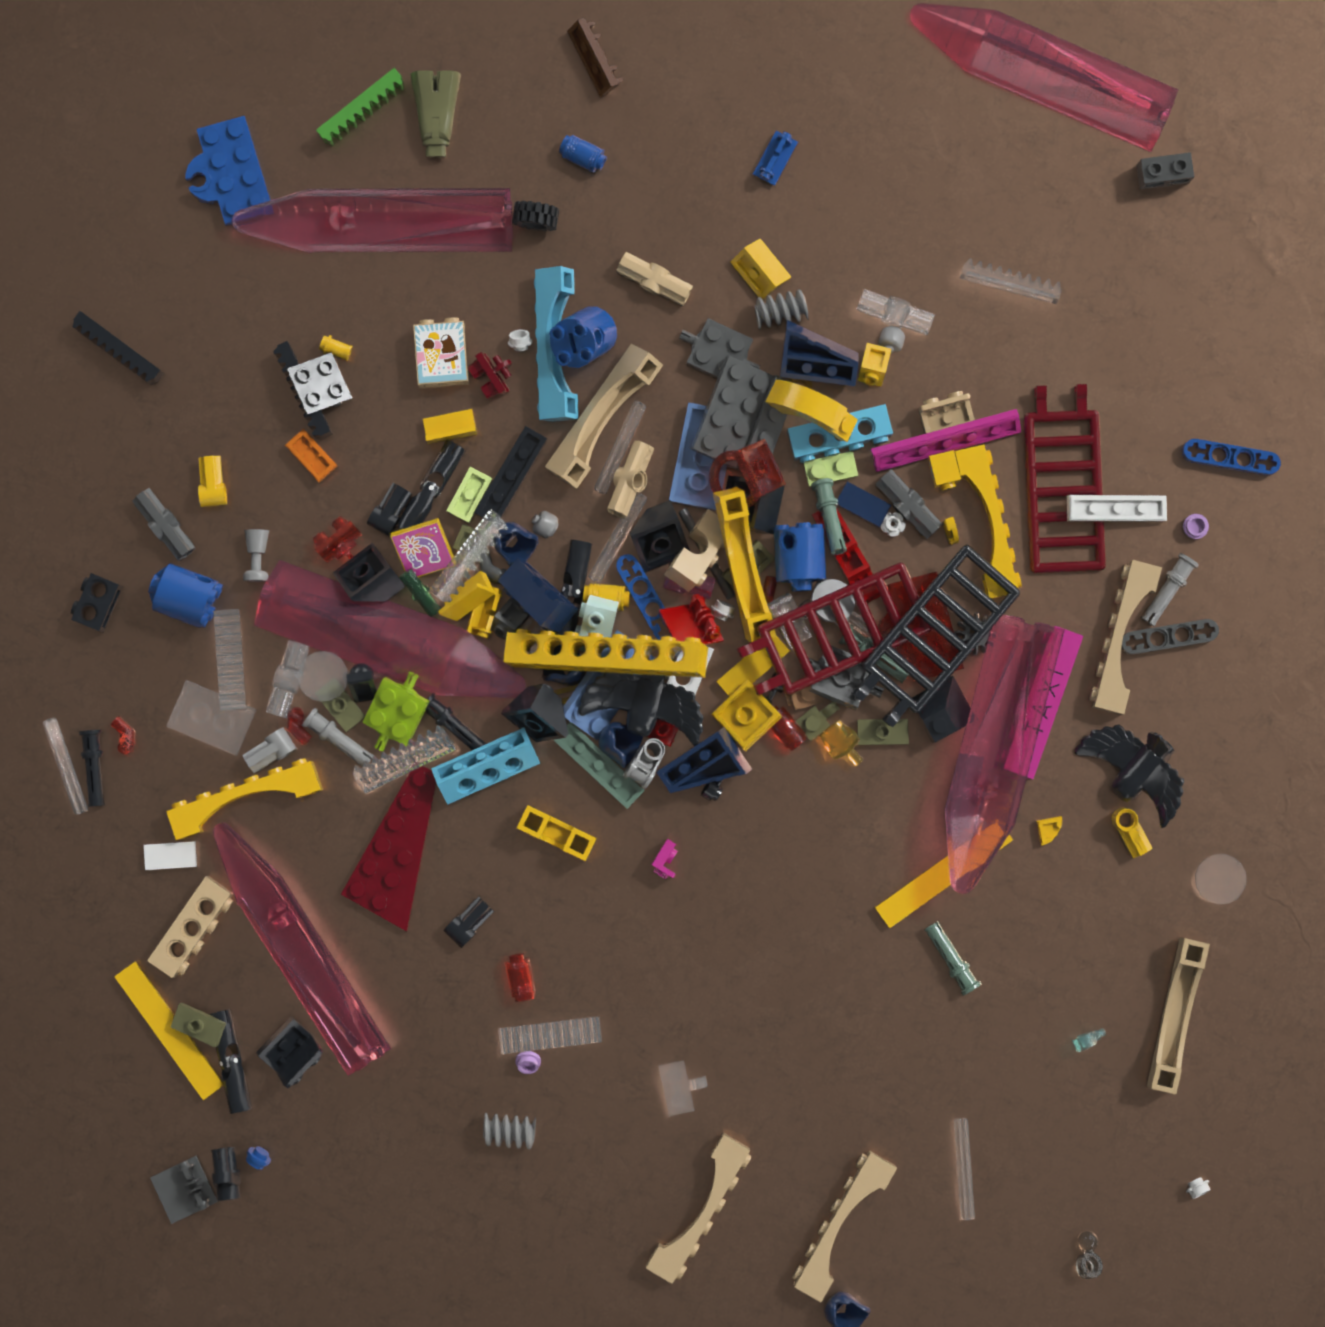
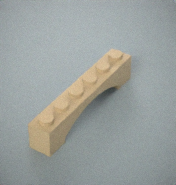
M630 344L545 468L562 481L577 489L591 469L589 461L592 451L609 419L634 392L646 384L650 385L663 364L649 352Z
M1136 560L1129 561L1128 565L1124 564L1121 573V579L1124 580L1123 587L1117 590L1114 601L1115 604H1118L1116 614H1111L1108 628H1112L1110 637L1105 638L1102 646V652L1105 653L1103 663H1098L1095 676L1099 677L1097 687H1092L1089 701L1093 702L1091 708L1118 715L1125 713L1130 689L1125 688L1121 673V646L1124 632L1139 602L1148 593L1156 592L1162 567Z
M1181 937L1179 939L1147 1087L1177 1094L1187 1028L1202 971L1205 968L1210 944Z
M725 1133L721 1135L710 1154L715 1159V1173L705 1205L697 1218L682 1234L665 1245L658 1243L646 1264V1269L673 1284L675 1279L680 1280L687 1269L684 1266L688 1256L694 1257L700 1246L697 1243L701 1234L706 1236L713 1222L709 1221L713 1213L719 1214L726 1202L723 1196L727 1190H733L739 1179L736 1177L740 1167L745 1169L752 1157L748 1154L750 1152L749 1147Z
M868 1151L866 1155L862 1153L855 1165L858 1168L855 1176H849L843 1186V1190L846 1192L841 1200L837 1198L830 1209V1212L833 1214L829 1222L824 1220L817 1233L820 1235L817 1243H811L805 1253V1257L808 1259L803 1267L801 1265L797 1267L792 1276V1279L795 1280L793 1283L795 1288L819 1302H822L834 1281L833 1277L829 1275V1261L834 1240L842 1223L852 1209L867 1195L879 1188L885 1190L897 1169L894 1164L871 1151Z

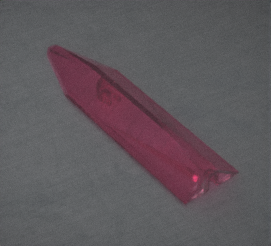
M926 3L916 4L911 9L910 20L913 25L967 73L1148 152H1152L1169 117L1179 89L997 10Z
M510 188L305 189L239 210L232 217L233 227L241 233L309 253L512 252L513 226Z
M279 560L261 591L254 626L352 663H365L373 671L405 682L410 671L414 672V675H419L414 686L440 696L516 698L526 689L525 679L467 630L388 600L385 602L352 601L338 581Z
M1003 615L991 628L945 805L950 883L954 891L959 894H967L974 889L1015 826L1065 629L1052 627L1040 622H1035L1034 625L1027 624L1023 618L1011 615Z
M225 822L217 824L214 827L213 835L237 905H240L346 1074L349 1076L355 1071L366 1067L372 1060H377L383 1056L391 1047L283 877Z

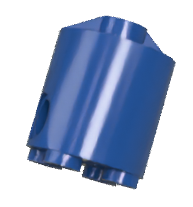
M588 306L559 321L549 332L550 346L557 363L561 366L580 368L609 352L617 339V327L613 318L599 307Z
M796 523V526L789 527V525L774 526L776 582L791 583L792 592L812 591V584L814 582L826 580L823 524Z
M170 563L157 572L150 583L148 593L152 601V610L198 628H205L208 621L211 622L216 607L212 605L215 599L220 597L223 584L218 583L217 580Z

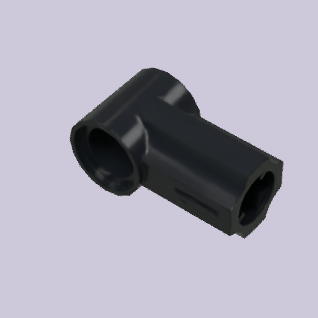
M392 483L380 505H377L372 511L367 524L389 537L394 531L400 519L399 515L412 493Z
M478 897L461 915L456 916L443 931L462 948L477 933L476 930L491 916L494 910L483 899Z

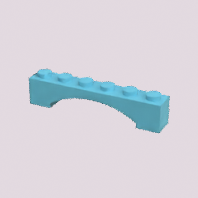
M563 266L535 269L534 288L536 290V303L534 309L537 322L535 336L537 339L536 362L538 364L537 387L539 390L537 409L539 420L549 422L577 420L578 394L572 393L568 387L562 367L557 363L551 349L549 334L551 328L561 321L570 295L575 294L574 269Z

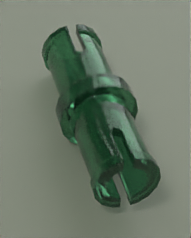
M410 568L400 575V580L403 581L412 594L411 598L414 601L417 600L428 614V617L430 618L437 614L441 606L438 605L430 594L428 585L424 586L413 569Z

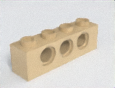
M206 876L147 961L171 978H175L177 975L182 976L190 965L187 961L192 953L197 955L203 947L204 942L201 940L207 932L211 934L217 927L219 921L216 919L221 912L226 913L232 905L233 900L231 897L234 893L210 876ZM205 900H209L213 904V911L209 915L204 914L201 909V905ZM191 921L196 922L199 926V931L195 936L187 932V925ZM176 942L184 946V953L180 957L174 955L172 947Z

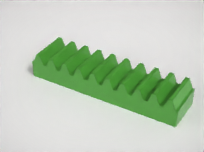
M395 67L316 129L325 144L327 143L333 147L334 137L339 140L342 139L341 131L349 134L348 126L358 127L356 120L360 119L364 122L365 112L373 115L372 107L380 109V100L388 103V94L395 97L397 96L396 88L404 90L402 76Z

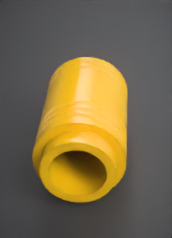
M590 583L589 586H584L583 603H587L589 595L618 601V611H624V606L629 607L630 592L626 591V586Z

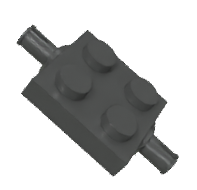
M709 318L697 336L683 329L679 339L692 345V352L686 365L716 379L719 376L725 357L729 355L758 369L761 366L747 360L748 351L753 342L752 338Z
M831 646L838 662L851 657V653ZM824 655L818 661L809 658L814 672L828 667ZM862 662L811 685L809 691L857 710L861 700L856 698L852 692L869 673L863 669ZM875 685L869 694L880 698L884 688Z

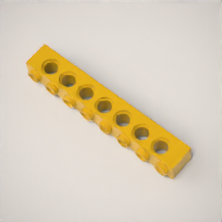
M516 629V633L507 632L503 662L514 668L705 678L708 647L700 639L690 637L685 638V641H676V638L662 636L661 640H651L652 637L646 635H637L636 639H629L623 634H612V638L603 637V634L588 633V636H579V633L566 631L564 635H555L553 631L541 630L540 634H531L530 630ZM537 643V650L530 654L531 646ZM561 645V651L554 655L555 647ZM585 646L584 654L578 656L579 648ZM609 647V654L602 658V651ZM634 648L633 656L626 659L627 651ZM654 650H658L657 658L650 660L651 653ZM683 651L682 659L675 662L674 657L676 653Z

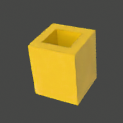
M954 450L929 456L927 460L934 488L941 487L942 491L955 488V483H958L961 477Z

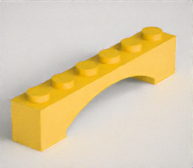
M985 444L957 450L954 453L960 477L967 480L974 488L988 516L992 537L990 564L1017 588L1022 587L1020 575L1018 572H1014L1012 564L1016 562L1014 550L1008 547L1007 538H1010L1009 527L1007 523L1003 524L1001 514L1004 513L1002 499H997L995 491L999 489L996 474L992 475L990 465L993 464L991 451L986 450ZM987 574L981 576L985 593L991 599L1005 597L1008 594Z
M734 487L715 492L713 497L745 639L753 642L760 639L757 630L758 626L771 620L772 615L764 596L755 562L749 529V512L744 490ZM775 629L769 631L771 637L775 638Z
M306 758L292 762V767L283 770L282 766L267 771L268 776L259 779L258 775L243 779V785L235 787L234 783L219 788L220 793L211 795L209 791L195 796L197 801L187 804L186 800L172 804V809L166 812L175 839L182 840L204 832L203 825L219 809L236 799L253 793L287 791L295 793L296 798H302L322 791L323 788L314 762H307Z

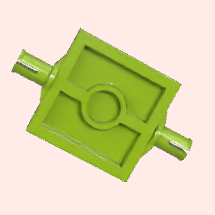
M410 671L404 684L396 683L387 677L382 679L362 722L380 734L374 746L375 749L384 751L389 739L395 740L404 746L410 744L429 704V700L420 696L413 689L419 677L418 674L414 675V672Z

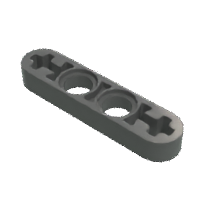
M1203 619L1131 631L1124 634L1121 649L1127 654L1134 655L1206 643L1218 636L1219 627L1215 621ZM1204 624H1207L1208 628H1213L1209 638H1206V634L1195 635L1197 640H1193L1194 631L1191 625H1195V630L1203 629ZM1178 628H1185L1188 631L1189 637L1185 642H1180L1176 639L1175 632ZM1153 632H1160L1163 635L1164 641L1162 645L1155 646L1151 643L1150 636ZM1145 633L1147 649H1144V643L1136 645L1135 650H1132L1131 646H1126V641L1130 639L1129 636H1133L1134 640L1143 639L1141 634Z

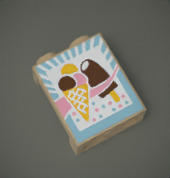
M452 317L445 318L444 322L434 323V320L427 319L420 320L419 324L413 325L419 388L470 384L464 321H459V318Z

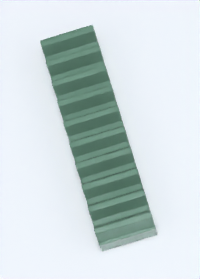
M569 722L567 724V737L555 739L554 741L628 809L645 790L629 777L624 778V771L572 722Z

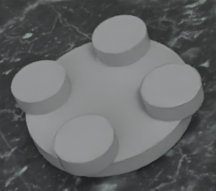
M835 579L819 580L812 592L811 602L847 585ZM853 595L839 600L847 622L855 607ZM829 605L815 611L818 618L838 625Z

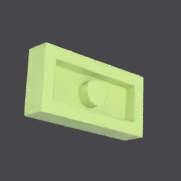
M853 451L803 463L809 487L819 479L830 478L833 482L858 477Z
M470 467L447 512L470 523L493 478Z

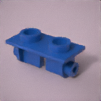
M776 130L753 175L775 186L798 141L792 139L791 134L785 131L780 133Z

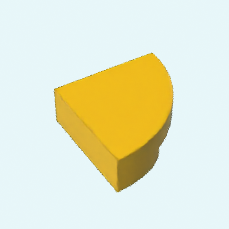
M954 517L945 519L942 524L950 546L959 543Z
M1062 816L1036 821L1041 846L1050 843L1058 835L1062 826Z

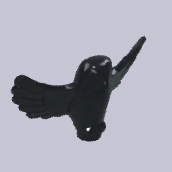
M604 672L603 676H598L594 683L586 687V693L581 697V705L579 707V714L581 716L604 709L627 711V730L638 736L648 737L653 731L657 720L674 725L685 734L694 746L698 745L703 731L702 722L704 718L699 711L700 705L695 700L694 692L686 691L683 686L675 687L673 684L664 683L665 676L641 674L640 676H635L634 674Z
M1118 724L1113 727L1105 726L1101 730H1092L1088 736L1082 738L1081 744L1075 749V754L1077 756L1094 757L1104 760L1117 768L1119 773L1112 783V790L1121 800L1129 802L1137 798L1142 792H1145L1154 802L1158 811L1161 828H1165L1169 821L1175 817L1177 809L1181 806L1180 797L1183 795L1182 785L1184 784V778L1179 776L1177 769L1172 768L1169 763H1166L1175 753V750L1168 741L1163 739L1162 735L1156 732H1149L1147 744H1144L1139 738L1134 737L1132 731L1125 730L1123 726Z

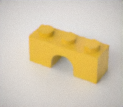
M527 805L517 826V829L584 861H587L597 840L596 837Z

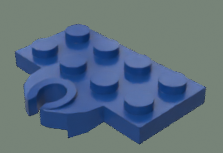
M245 115L196 129L203 153L194 157L188 164L185 179L186 181H191L194 176L202 175L206 178V182L201 187L193 185L188 189L191 194L200 202L207 204L219 203L225 226L273 213V207Z

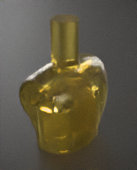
M837 720L820 735L825 748L835 760L847 755L855 766L863 761L862 757L854 749L860 741L859 736L841 720Z

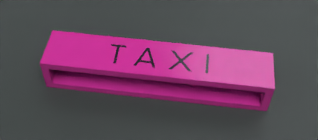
M1053 626L1051 631L1046 630L1042 640V644L1045 645L1043 654L1038 653L1033 667L1037 669L1035 677L1029 678L1025 692L1029 693L1026 702L1021 701L1017 711V715L1020 716L1018 725H1013L1008 739L1012 740L1009 750L1004 749L1000 763L1004 764L1002 770L1030 780L1034 779L1083 635L1057 626Z

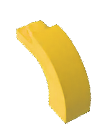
M775 380L765 401L782 414L801 417L822 427L840 441L848 442L858 420L847 412L846 407L833 399L788 381Z

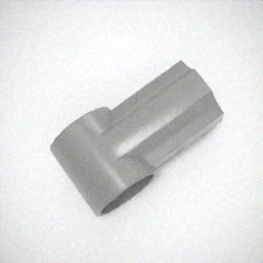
M284 727L273 732L264 739V742L242 755L253 773L259 772L275 760L279 761L297 749Z

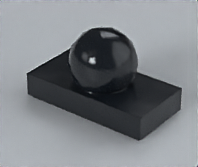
M365 663L354 665L350 673L346 675L347 684L354 702L373 700L378 690L373 669Z

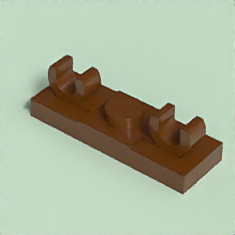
M582 18L577 20L567 32L599 96L602 97L623 81V78L616 79L613 72L618 68L615 65L609 67L605 52L597 41L601 34H593L591 31L595 22L589 21L587 23L586 19Z

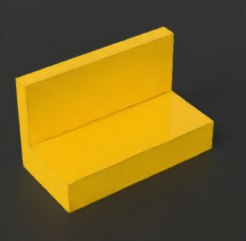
M761 239L744 247L730 261L762 300L767 298V295H770L779 285L791 278L790 274Z
M472 409L423 419L426 433L425 438L428 445L443 442L447 439L453 440L477 435Z
M479 571L443 598L445 606L439 610V614L458 621L494 595L495 592L486 573Z

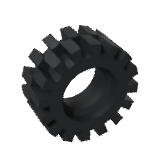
M516 201L512 224L537 231H555L557 229L559 208L553 205L549 206L546 203L541 204V202Z

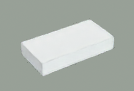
M196 841L144 845L145 870L197 867Z

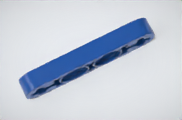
M1191 439L1182 447L1184 459L1197 464L1265 476L1276 473L1281 466V460L1276 453L1201 439ZM1195 444L1196 449L1204 451L1206 446H1209L1207 460L1203 459L1205 454L1197 453L1195 457H1192V453L1188 451V448ZM1215 448L1224 450L1226 457L1222 462H1217L1213 459L1212 452ZM1244 452L1249 455L1250 463L1248 466L1238 464L1237 456L1239 453ZM1256 455H1259L1257 459L1259 461H1265L1269 457L1271 462L1275 463V466L1269 470H1266V465L1257 464V469L1253 468L1256 462Z
M631 554L622 555L617 561V571L657 640H661L658 634L661 631L659 624L657 623L653 626L651 623L652 621L659 620L661 615L659 613L657 616L651 617L647 615L645 608L651 602L657 603L660 609H665L636 557ZM626 559L628 562L633 561L635 563L632 566L635 575L638 571L642 574V576L634 577L629 583L626 578H630L631 575L627 570H621L623 560ZM644 581L648 586L647 592L642 595L636 594L633 591L635 582Z

